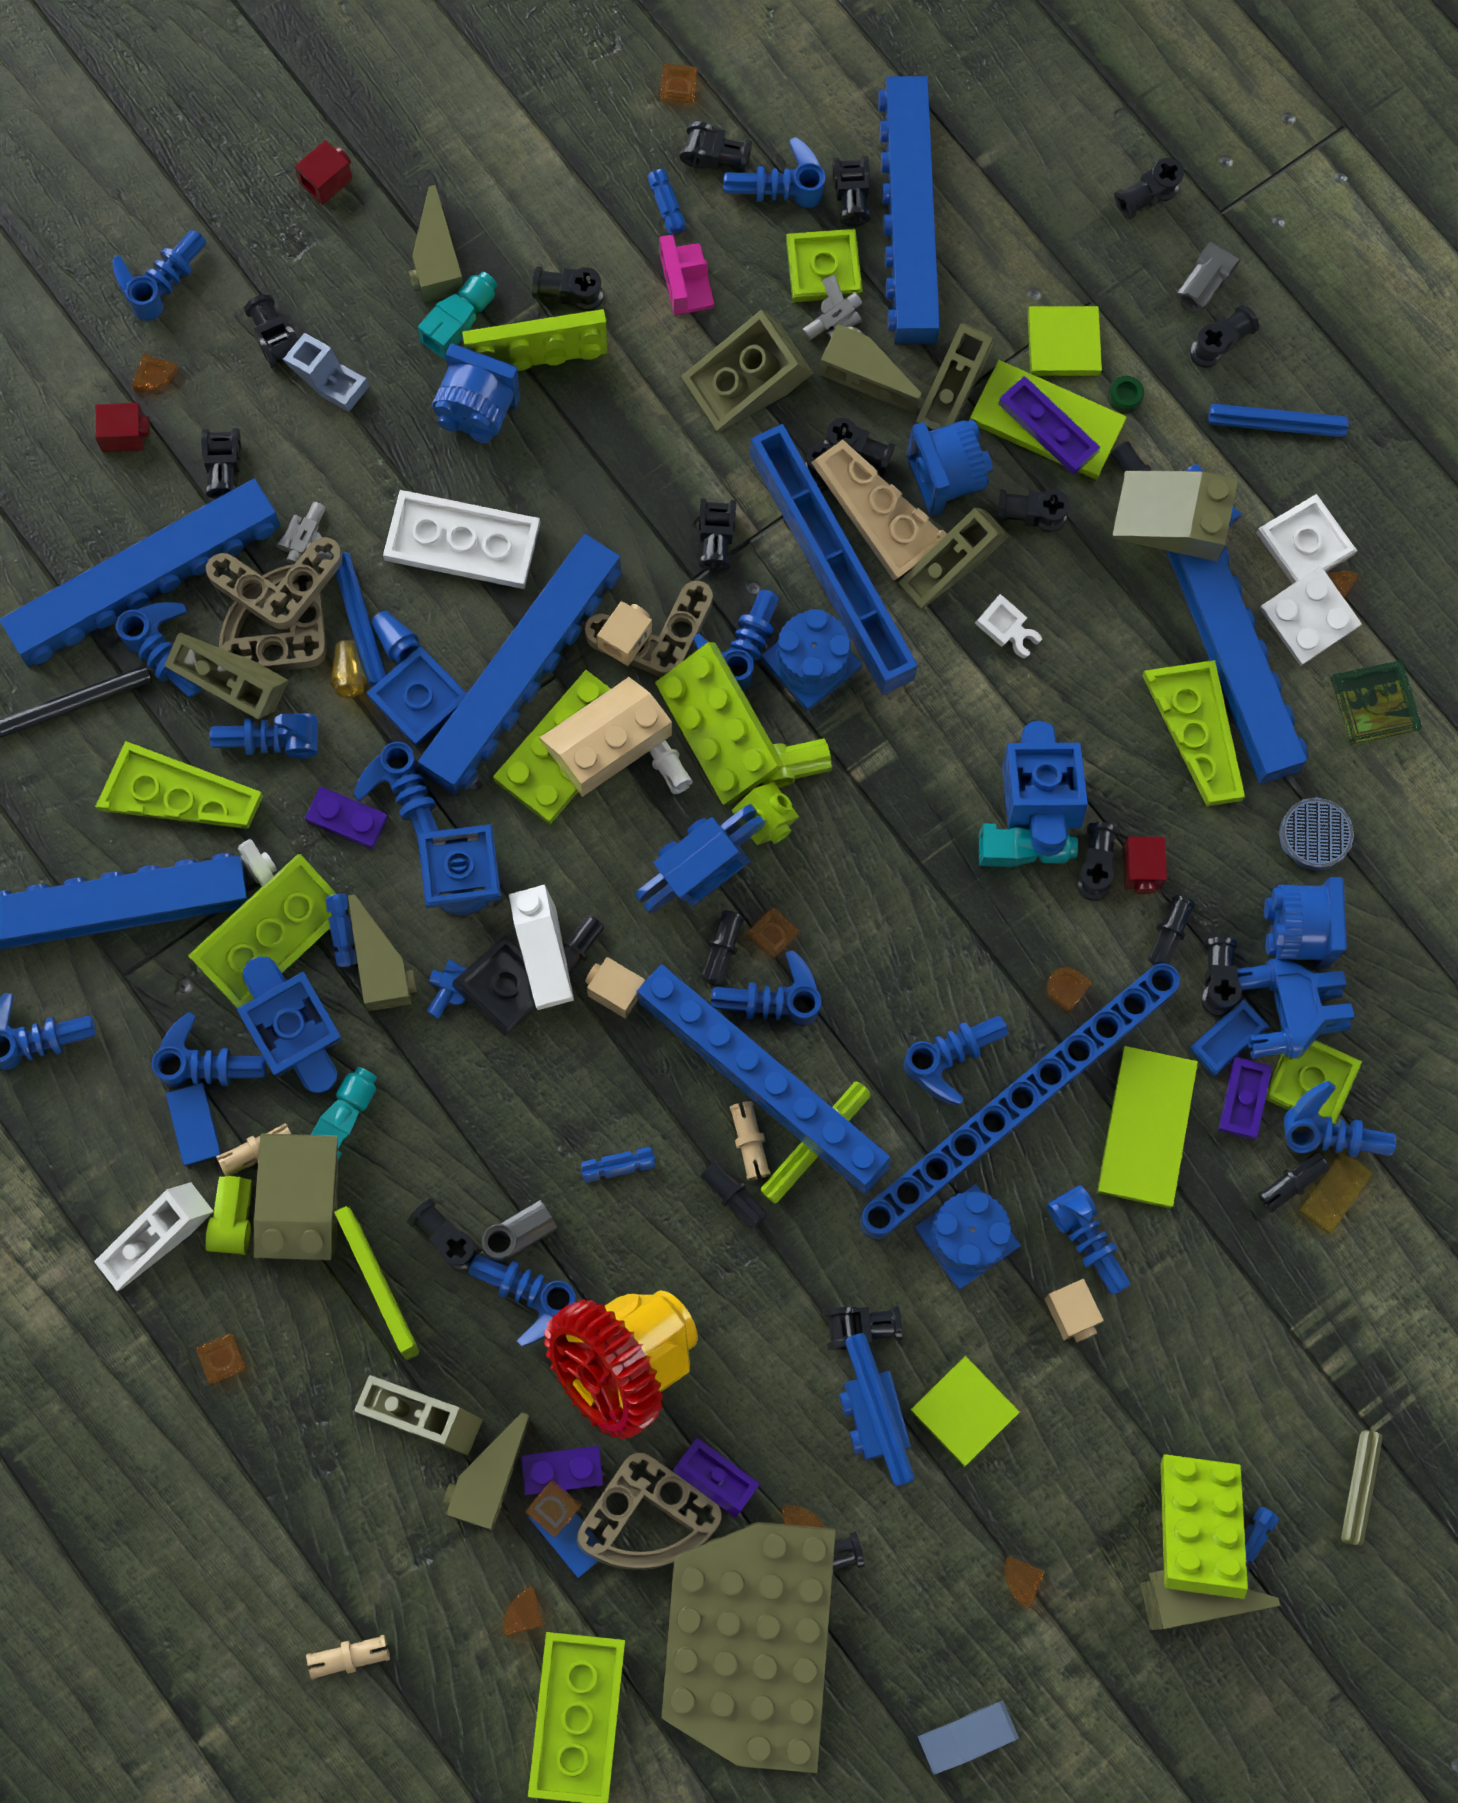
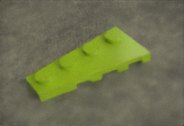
M1215 660L1144 671L1142 676L1206 806L1243 801L1245 794Z
M125 741L95 807L98 811L249 829L263 795L258 790Z

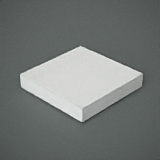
M1317 494L1258 528L1256 532L1292 584L1319 566L1327 572L1354 556L1357 552L1354 545Z

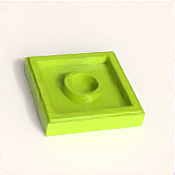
M855 229L786 234L793 303L821 301L828 298L822 280L832 275H835L844 299L854 292L860 298L862 297L863 290Z
M1029 306L1030 374L1035 376H1100L1102 364L1099 306Z
M1315 1040L1306 1052L1297 1059H1289V1057L1281 1054L1269 1081L1265 1100L1290 1110L1310 1089L1329 1081L1335 1085L1336 1089L1318 1113L1323 1117H1331L1332 1123L1336 1124L1362 1061Z
M966 1356L910 1410L963 1467L1020 1413Z

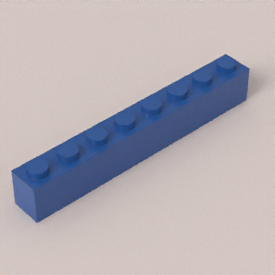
M928 76L886 77L885 90H879L878 111L885 112V121H880L879 126L880 142H886V152H881V173H887L888 182L882 184V204L889 205V215H884L883 233L884 236H890V246H885V268L891 267L892 278L886 279V299H893V310H888L887 328L888 331H894V344H936L939 333V307Z
M781 424L751 438L750 458L882 696L914 681L918 668L914 657L784 425Z
M254 478L0 618V622L27 667L32 664L44 663L52 657L55 651L64 646L78 644L85 638L86 634L97 628L102 629L112 625L117 620V617L125 611L138 610L144 607L149 602V599L161 592L168 593L175 590L181 584V581L188 577L204 574L206 572V564L214 555L227 553L234 557L249 543L270 537L276 528L280 527L277 514Z
M584 533L418 760L419 769L422 774L456 796L462 788L468 789L472 785L478 774L476 768L483 759L489 760L493 756L499 745L497 739L504 730L510 731L514 727L520 716L518 710L525 701L530 703L535 698L541 687L539 681L546 672L551 674L556 669L561 660L560 652L566 644L571 646L577 640L582 630L580 625L587 616L592 617L595 615L602 603L600 597L607 588L612 590L620 580L622 571L618 554Z
M1226 546L1218 561L1166 550L1210 661L1215 660L1222 693L1259 785L1300 772L1307 762V746L1301 737H1297L1293 727L1295 724L1293 711L1289 705H1285L1280 694L1282 687L1278 675L1270 670L1267 662V647L1263 640H1258L1254 630L1255 618L1249 607L1245 608L1241 598L1242 586L1240 580L1236 575L1232 576L1228 566L1229 554Z
M221 853L214 855L212 860L197 862L195 859H185L176 862L173 867L144 866L138 869V873L124 875L122 872H108L102 874L101 879L86 881L85 878H72L64 881V885L49 887L46 884H36L27 887L25 892L13 894L11 891L2 890L0 891V950L238 910L250 899L245 864L240 855L234 856L233 853Z
M661 964L636 991L639 1004L864 1195L871 1190L890 1168V1156L664 965Z

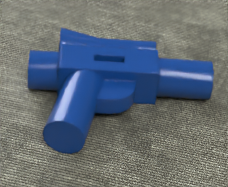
M449 959L444 973L433 970L429 984L439 987L440 991L426 1010L429 1015L439 1019L448 1004L458 1006L464 1003L466 999L452 987V983L467 968Z

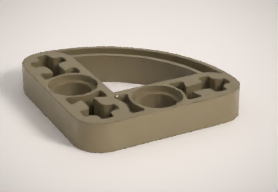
M294 564L270 571L262 577L278 586ZM299 576L298 578L295 579V581H294V583H293V587H294L296 590L301 591V590H300V587H299V584L296 583V582H298L299 579H300V576ZM307 576V579L311 580L306 583V588L309 590L313 585V579ZM251 583L243 590L242 595L247 599H256L261 595L262 587L259 584ZM287 591V596H288V599H289L288 603H289L290 600H291L293 597H292V596L290 595V593ZM321 592L309 606L316 611V617L313 621L309 623L297 621L290 627L291 632L244 638L238 637L245 620L251 612L234 601L223 622L219 648L234 653L235 650H240L244 658L254 661L252 656L248 655H253L251 648L256 647V654L259 660L257 663L273 672L318 666L324 661L327 652ZM307 642H313L314 647H316V649H313V655L306 656L305 651L302 650L306 648ZM289 643H293L294 650H297L293 651L295 658L290 659L291 654L287 645ZM270 645H278L283 649V655L276 661L266 660L263 657V652Z
M634 1453L623 1462L580 1526L577 1533V1544L586 1555L609 1566L629 1570L659 1568L674 1563L675 1555L701 1546L719 1526L721 1509L719 1505L645 1453ZM640 1462L645 1463L647 1467L644 1472L653 1479L656 1477L657 1472L664 1476L657 1482L652 1494L646 1490L651 1482L642 1477L637 1481L631 1478L633 1471L629 1468L630 1464L637 1466ZM674 1483L680 1488L682 1497L677 1504L669 1505L661 1499L660 1489L664 1484ZM619 1493L627 1499L628 1508L624 1514L614 1515L607 1510L606 1499L609 1495ZM689 1494L696 1498L690 1505L698 1510H702L705 1506L711 1510L709 1517L713 1520L712 1524L705 1522L699 1526L695 1522L697 1515L690 1509L686 1510L684 1516L678 1512L687 1503ZM642 1498L692 1531L681 1541L655 1551L633 1552L611 1547V1544ZM599 1511L607 1521L616 1523L617 1527L613 1530L608 1524L601 1534V1538L605 1541L604 1545L596 1543L593 1547H590L587 1544L589 1537L585 1534V1530L594 1531L602 1519L596 1518L594 1515Z

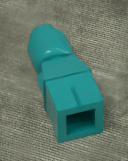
M486 272L472 275L459 288L457 294L436 304V307L417 327L420 343L446 361V353L450 344L458 345L463 340L462 331L470 330L476 321L475 313H481L494 299V290L497 287V282Z
M983 823L979 831V866L1011 868L1034 862L1037 857H1039L1042 863L1064 864L1069 859L1077 858L1078 839L1077 837H1070L1067 832L1068 837L1063 851L1057 855L1044 856L1035 852L1031 842L1030 830L1018 827L1009 830L996 829V824Z
M357 1067L354 1073H348L336 1092L338 1100L318 1119L311 1135L338 1136L339 1148L340 1144L350 1135L358 1113L366 1110L376 1093L374 1083L377 1077L361 1067ZM338 1151V1159L342 1154L340 1151Z

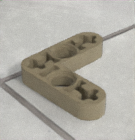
M328 537L316 539L310 544L278 586L227 553H219L211 557L206 564V572L211 584L272 627L287 629L298 621L340 568L342 553L335 540ZM331 550L333 559L328 560L325 558L318 565L320 562L318 553L320 551L327 553ZM229 565L231 574L238 579L236 584L234 585L233 580L224 574L218 578L216 569L218 567L225 569ZM317 565L321 575H318L317 572L313 569ZM307 575L313 579V585L307 591H298L293 587L296 578ZM251 583L259 584L262 587V593L256 599H247L242 595L245 586ZM287 591L293 597L288 604L287 602L289 601V599L286 594ZM287 604L289 614L287 616L280 614L276 618L274 608L276 606L283 608Z
M697 580L687 583L682 588L659 637L650 634L644 643V649L636 654L630 665L661 678L688 657L694 645V637L700 632L712 607L713 594L709 585ZM697 592L702 593V600L704 602L699 601L694 608L693 615L688 613L691 604V597L688 595L695 596ZM595 614L586 622V641L592 648L605 653L598 648L593 628L600 629L610 616ZM687 622L691 626L692 632L684 638L675 636L671 631L675 623ZM670 644L676 647L673 652V662L675 664L669 663L666 667H662L661 659L658 657L665 658L669 652Z

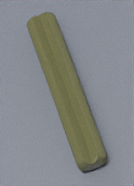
M1364 1430L1360 1433L1341 1535L1342 1542L1352 1546H1362L1365 1539L1383 1440L1382 1434L1378 1432Z

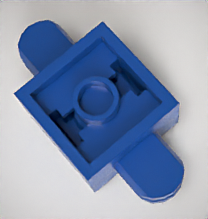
M1034 721L1025 726L1022 732L1021 743H1007L1002 765L1008 829L1015 827L1030 829L1031 842L1035 852L1044 856H1053L1063 851L1068 837L1067 828H1082L1088 806L1081 744L1057 743L1056 732L1051 724L1043 721Z
M752 804L743 807L723 824L713 817L708 820L702 818L696 821L687 830L688 836L679 843L676 841L670 842L658 852L660 858L654 861L653 864L660 873L641 887L635 894L639 902L648 900L644 905L648 914L659 910L676 895L688 904L695 906L751 862L740 845L760 831L766 824L762 816L753 818L757 810Z
M268 957L253 958L246 964L243 970V979L254 999L237 1008L239 1015L276 1078L294 1069L307 1090L318 1094L328 1092L334 1087L338 1072L326 1050L343 1041L304 971L286 981L273 960Z

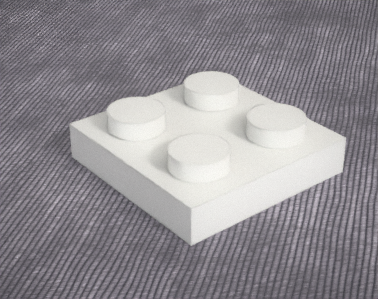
M1321 566L1259 608L1300 667L1362 625Z

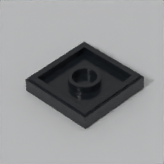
M506 935L454 979L452 987L504 1036L509 1034L537 1009L522 952Z

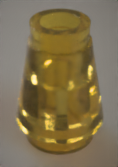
M352 641L338 642L335 645L331 686L335 689V693L338 696L346 698L359 696L364 692L367 678L356 643Z

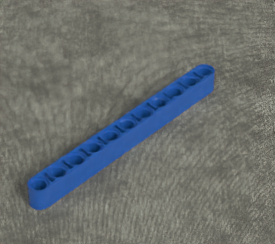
M1165 963L1157 964L1150 968L873 1199L864 1208L861 1215L860 1227L863 1233L875 1240L883 1239L891 1234L1163 1006L1179 987L1180 977L1177 970ZM1162 977L1165 979L1169 990H1157L1152 984V978ZM1134 1000L1139 1003L1141 1013L1135 1015L1129 1013L1124 1007V1001ZM1107 1023L1112 1027L1114 1036L1111 1038L1102 1037L1096 1030V1024ZM1071 1046L1081 1047L1086 1053V1060H1073L1068 1054V1048ZM1043 1069L1054 1071L1058 1076V1083L1055 1085L1044 1083L1040 1077V1071ZM1024 1093L1030 1100V1107L1021 1109L1015 1106L1012 1102V1094ZM987 1116L998 1118L1002 1123V1130L999 1132L988 1131L983 1124V1118ZM963 1139L969 1141L974 1148V1153L970 1156L960 1155L955 1149V1142ZM931 1163L941 1165L945 1170V1178L942 1180L931 1179L926 1173V1166ZM902 1187L911 1188L917 1195V1201L908 1205L902 1203L897 1197V1190ZM873 1211L883 1212L888 1218V1225L882 1229L874 1228L868 1221V1215Z

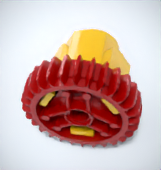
M662 1290L657 1291L653 1295L626 1294L617 1297L607 1305H597L595 1301L582 1299L571 1305L569 1304L557 1312L547 1322V1329L544 1331V1336L546 1337L544 1345L549 1349L546 1356L552 1360L550 1369L556 1372L558 1376L556 1381L560 1382L564 1387V1394H568L572 1399V1406H577L581 1410L582 1417L590 1419L591 1426H599L601 1433H609L610 1437H618L622 1440L639 1434L659 1417V1412L662 1410L661 1400L663 1399L661 1392L690 1372L689 1350L695 1347L698 1341L697 1329L688 1310L675 1296Z

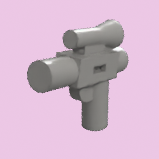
M835 275L822 280L828 298L821 304L823 314L802 329L803 334L809 341L830 327L833 329L827 332V335L831 339L837 324L843 327H852L862 323L860 315L855 311L862 304L860 297L854 292L844 299Z
M313 502L306 518L304 517L303 520L300 516L294 515L286 533L276 544L280 550L289 552L286 559L288 563L295 564L310 544L316 539L321 538L320 533L317 532L318 524L326 509L321 503ZM320 551L318 553L320 558L319 564L325 558L328 560L332 559V555L328 552L323 553Z

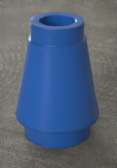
M382 611L372 619L371 625L374 627L390 660H395L400 664L420 647L418 636L388 611Z

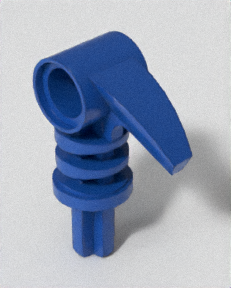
M795 137L789 140V145L798 163L796 169H785L784 174H778L777 168H773L772 174H766L764 166H757V173H725L723 177V190L727 194H756V202H763L765 195H771V200H776L777 195H783L784 201H788L789 195H793L798 205L811 208L817 206L823 199L825 172L820 167L813 151L803 141ZM812 183L815 187L807 188L802 184Z
M190 230L173 250L165 247L160 252L163 261L156 260L153 263L156 270L148 269L144 276L134 278L120 255L113 257V270L117 283L137 318L150 321L159 317L164 308L161 298L163 293L171 294L173 292L171 285L177 286L181 282L179 276L188 277L191 274L192 269L189 263L206 245L205 238L198 231ZM145 295H150V296H152V297H151L149 300H147V301H144V302L138 301L142 296H145Z
M770 590L759 591L750 614L740 616L738 625L742 629L737 630L735 633L737 640L731 642L728 651L721 653L729 668L741 666L746 670L744 675L734 676L742 691L751 685L754 668L753 661L760 659L761 652L759 650L764 649L766 645L764 639L770 638L774 631L769 622L779 597ZM699 633L693 640L696 651L708 643Z
M174 602L155 603L138 610H128L122 613L117 619L116 630L124 646L129 651L138 653V657L142 661L147 660V666L150 669H156L155 676L160 681L170 679L187 697L191 698L197 695L202 687L164 666L173 644L165 642V637L158 631L160 624L187 614L184 604ZM133 627H144L140 635L135 637L127 636Z
M307 713L280 714L275 717L274 725H268V720H261V726H255V720L245 718L244 726H213L209 733L210 745L213 748H245L246 755H253L256 747H261V753H268V747H274V753H281V747H285V755L289 757H315L318 755V717Z
M403 742L389 743L361 774L354 791V797L360 802L379 783L388 782L391 785L392 792L399 794L396 797L397 803L404 805L399 811L403 820H411L416 835L417 833L439 831L431 813L436 804L433 798L425 797L428 789L426 786L421 785L423 782L422 775L416 774L417 766L412 749ZM397 757H403L408 760V763L401 769L391 768L389 766L390 762Z
M792 950L785 953L794 979L792 986L779 987L778 992H770V986L767 985L765 986V991H758L757 985L754 982H749L748 990L715 987L712 990L711 1006L720 1010L744 1011L748 1020H753L755 1012L762 1013L763 1019H767L768 1014H775L776 1020H780L781 1015H787L794 1024L806 1026L817 1019L821 1007V996L816 989L814 978L807 964ZM799 998H806L812 1002L814 1008L808 1013H801L795 1009L793 1003Z
M4 993L0 997V1043L10 1042L9 1052L5 1056L0 1057L1 1070L15 1068L21 1062L24 1055L28 1060H32L35 1052H39L41 1057L47 1055V1049L52 1048L56 1055L62 1054L64 1052L63 1045L92 1038L96 1035V1027L91 1016H84L57 1023L54 1017L46 1019L45 1027L40 1028L38 1023L32 1025L31 1031H27L24 1026L12 1029L9 1026L14 995Z
M189 1012L175 1022L166 1033L151 1063L155 1075L168 1087H180L189 1078H192L194 1084H199L201 1078H205L207 1084H212L214 1078H219L221 1086H229L231 1078H264L266 1074V1060L263 1056H231L229 1048H222L218 1056H214L212 1050H207L205 1056H201L199 1050H187L185 1048V1041L197 1018L196 1015ZM172 1059L181 1061L180 1069L175 1074H163V1067L166 1062Z
M996 1016L971 1028L964 1022L958 1025V1034L948 1031L944 1040L940 1036L935 1037V1044L925 1041L914 1043L908 1049L903 1062L904 1072L931 1096L948 1104L959 1106L964 1098L943 1080L942 1071L952 1067V1060L954 1059L959 1063L964 1062L965 1054H968L973 1059L980 1057L979 1048L1008 1035L1007 1025L1001 1016ZM916 1054L926 1055L931 1061V1067L926 1070L916 1068L912 1063V1057Z
M1329 1081L1321 1083L1306 1092L1284 1116L1287 1145L1298 1153L1311 1152L1319 1144H1321V1150L1327 1151L1329 1146H1334V1152L1340 1153L1343 1148H1347L1348 1156L1354 1158L1357 1157L1359 1151L1390 1156L1396 1149V1135L1392 1133L1363 1129L1362 1120L1356 1119L1349 1126H1345L1344 1119H1339L1334 1124L1331 1117H1323L1318 1113L1336 1089L1335 1085ZM1300 1126H1307L1310 1128L1308 1131L1303 1133H1298L1294 1131V1129Z
M1079 1185L1046 1205L1053 1222L1063 1234L1072 1230L1073 1233L1068 1237L1072 1242L1078 1240L1080 1245L1075 1247L1079 1254L1085 1251L1087 1255L1083 1258L1082 1262L1085 1268L1094 1266L1112 1295L1126 1289L1130 1285V1281L1112 1254L1118 1250V1247L1112 1242L1105 1243L1104 1239L1108 1235L1105 1230L1101 1233L1097 1230L1101 1226L1098 1219L1092 1222L1091 1218L1097 1215V1210L1086 1190Z
M476 1255L469 1267L468 1274L471 1277L500 1288L498 1296L505 1299L512 1293L515 1295V1301L518 1303L522 1298L528 1300L527 1306L538 1311V1320L516 1340L522 1347L546 1338L544 1331L547 1329V1322L560 1311L554 1310L548 1305V1298L552 1293L563 1291L570 1297V1305L576 1302L575 1292L566 1282L553 1281L548 1284L544 1282V1275L542 1274L537 1279L531 1277L532 1270L527 1269L525 1273L519 1272L520 1263L512 1261L508 1267L484 1256Z

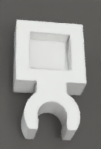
M1001 594L996 597L975 622L978 627L1001 647L1010 640L1013 643L1014 652L1024 659L1030 652L1024 648L1023 639H1030L1035 645L1042 640L1037 631L1024 629L1021 626L1027 617Z

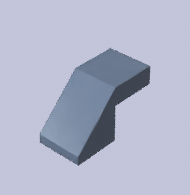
M306 333L300 337L283 358L284 362L321 397L348 412L370 386L365 377L340 364L331 347Z
M1003 1700L918 1736L934 1775L964 1764L1019 1739Z

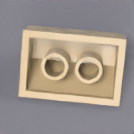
M628 677L541 736L540 741L583 797L672 736V721L651 693Z

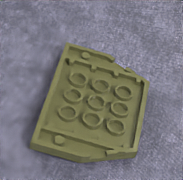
M756 1522L721 1538L718 1537L704 1545L675 1555L661 1717L663 1720L737 1766L817 1773L836 1529Z

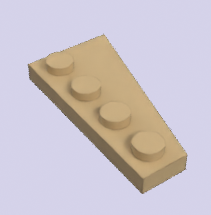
M844 440L838 442L811 462L893 580L898 579L914 567L947 535L944 530H939L935 527L923 511L919 508H914L901 496L903 493L893 484L889 485L877 474V470Z

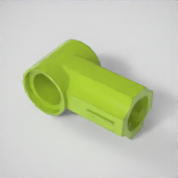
M825 738L788 747L783 743L773 744L784 767L764 780L762 784L766 785L774 782L778 788H782L792 784L795 779L831 771V755Z
M235 1176L219 1177L214 1215L210 1217L207 1226L206 1251L246 1255L251 1229L248 1215L251 1204L252 1180Z

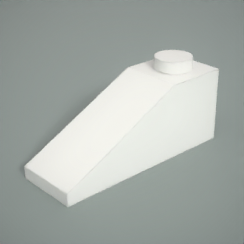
M541 885L509 894L514 925L537 1010L573 1001L574 998L556 906L546 886Z
M191 1182L167 1189L94 1262L115 1290L119 1291L190 1236L214 1211Z

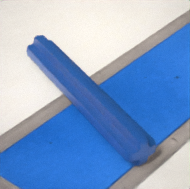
M1212 404L1208 414V420L1211 425L1334 437H1345L1349 428L1347 417L1221 404Z
M343 552L342 564L335 574L367 683L370 687H373L386 674L349 553Z
M860 1333L850 1336L846 1339L845 1344L893 1484L901 1486L914 1480V1474L866 1335Z

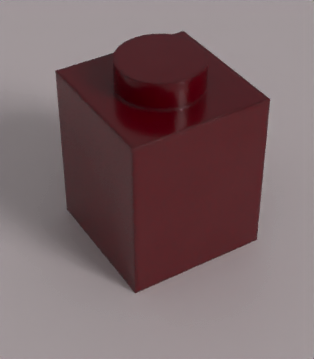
M324 140L295 165L298 183L323 205L353 180L350 169L351 160L340 147L334 148Z
M139 403L95 404V438L101 452L144 450V437H150L149 416L143 415Z
M1165 837L1127 838L1123 845L1124 889H1134V892L1137 894H1152L1157 892V889L1162 888L1167 880Z

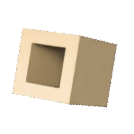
M621 601L597 634L598 648L626 666H629L652 633V619L649 618L648 612L636 604L629 606Z
M606 957L602 965L596 963L592 967L585 982L589 984L587 987L588 997L626 1019L638 1001L636 991L645 982V979Z
M1084 1279L1054 1291L1044 1298L1063 1340L1074 1336L1076 1343L1097 1334L1095 1327L1104 1321Z

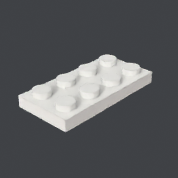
M400 490L383 553L384 561L525 589L540 527V518Z

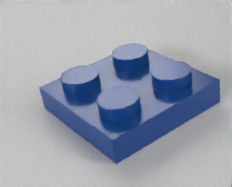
M421 646L366 693L368 699L416 748L448 721L467 695L455 680Z

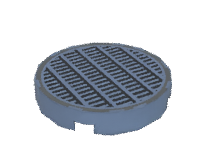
M1316 797L1303 799L1289 809L1281 821L1279 838L1281 848L1286 855L1288 854L1294 860L1295 864L1301 868L1318 871L1330 869L1344 859L1352 847L1354 831L1351 819L1343 808L1331 800Z

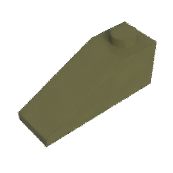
M436 185L428 187L412 255L414 270L408 271L413 291L420 290L424 303L457 294L459 288L463 285L461 271Z
M960 323L916 422H925L926 426L933 430L956 422L997 340L996 337L968 324Z
M837 324L821 358L819 375L916 414L922 394L870 337L864 335L861 330L855 327H843Z
M974 508L898 583L918 606L923 609L982 563L1009 535L987 510Z
M183 633L177 635L164 665L256 719L275 712L289 681L255 661Z
M355 894L348 895L363 1001L367 1012L412 1004L410 993L417 992L414 971L406 970L402 957Z
M369 1375L354 1410L361 1415L466 1456L470 1453L483 1421L480 1417L460 1407Z
M521 1413L458 1477L456 1484L449 1483L442 1504L448 1507L447 1516L491 1531L494 1530L531 1419L529 1415Z

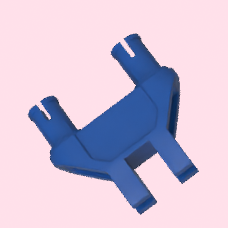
M1277 958L1269 959L1262 966L1237 968L1238 982L1242 990L1268 987L1270 991H1273L1281 1025V1032L1249 1035V1050L1253 1049L1250 1052L1252 1059L1281 1054L1289 1057V1059H1297L1306 1052L1320 1034L1350 1030V1021H1353L1355 1018L1352 1004L1321 1005L1322 1000L1342 997V988H1345L1347 985L1343 971L1314 974L1288 959Z

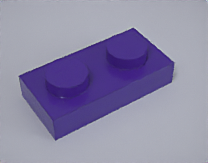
M321 786L305 817L306 823L371 850H374L388 820L386 813Z
M1238 1057L1233 1059L1218 1126L1219 1132L1250 1140L1257 1138L1272 1066Z
M696 1438L673 1470L674 1473L735 1518L760 1485V1483L698 1438Z
M599 1446L521 1455L526 1496L603 1486Z

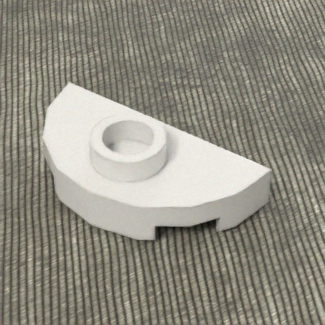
M248 839L238 846V850L242 853L241 858L254 880L263 887L273 877L272 873L276 872L277 868L266 852L260 854L253 841Z

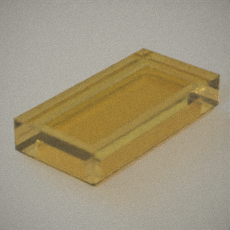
M1344 1151L1340 1152L1330 1166L1329 1171L1321 1178L1298 1210V1213L1329 1235L1374 1173L1354 1158L1349 1157Z

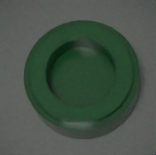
M1132 376L1116 378L1108 391L1109 404L1113 409L1121 413L1134 412L1140 407L1144 398L1143 385Z

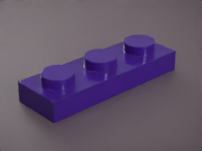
M1025 376L999 398L998 404L1073 475L1099 453L1100 446Z

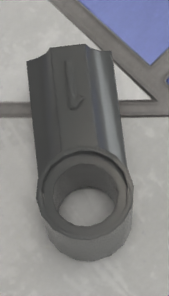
M1210 241L1196 261L1193 272L1177 293L1176 298L1180 301L1181 306L1190 312L1201 313L1220 285L1224 286L1229 281L1241 259Z
M539 1200L501 1224L492 1225L485 1230L482 1236L483 1254L486 1258L500 1264L508 1263L513 1259L514 1255L556 1231L557 1226L546 1206ZM496 1236H503L508 1239L510 1246L505 1252L496 1253L488 1246L490 1240Z

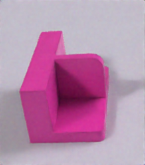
M673 235L659 237V254L673 315L712 309L714 307V300L708 279V263L703 257L701 245L696 243L676 247Z

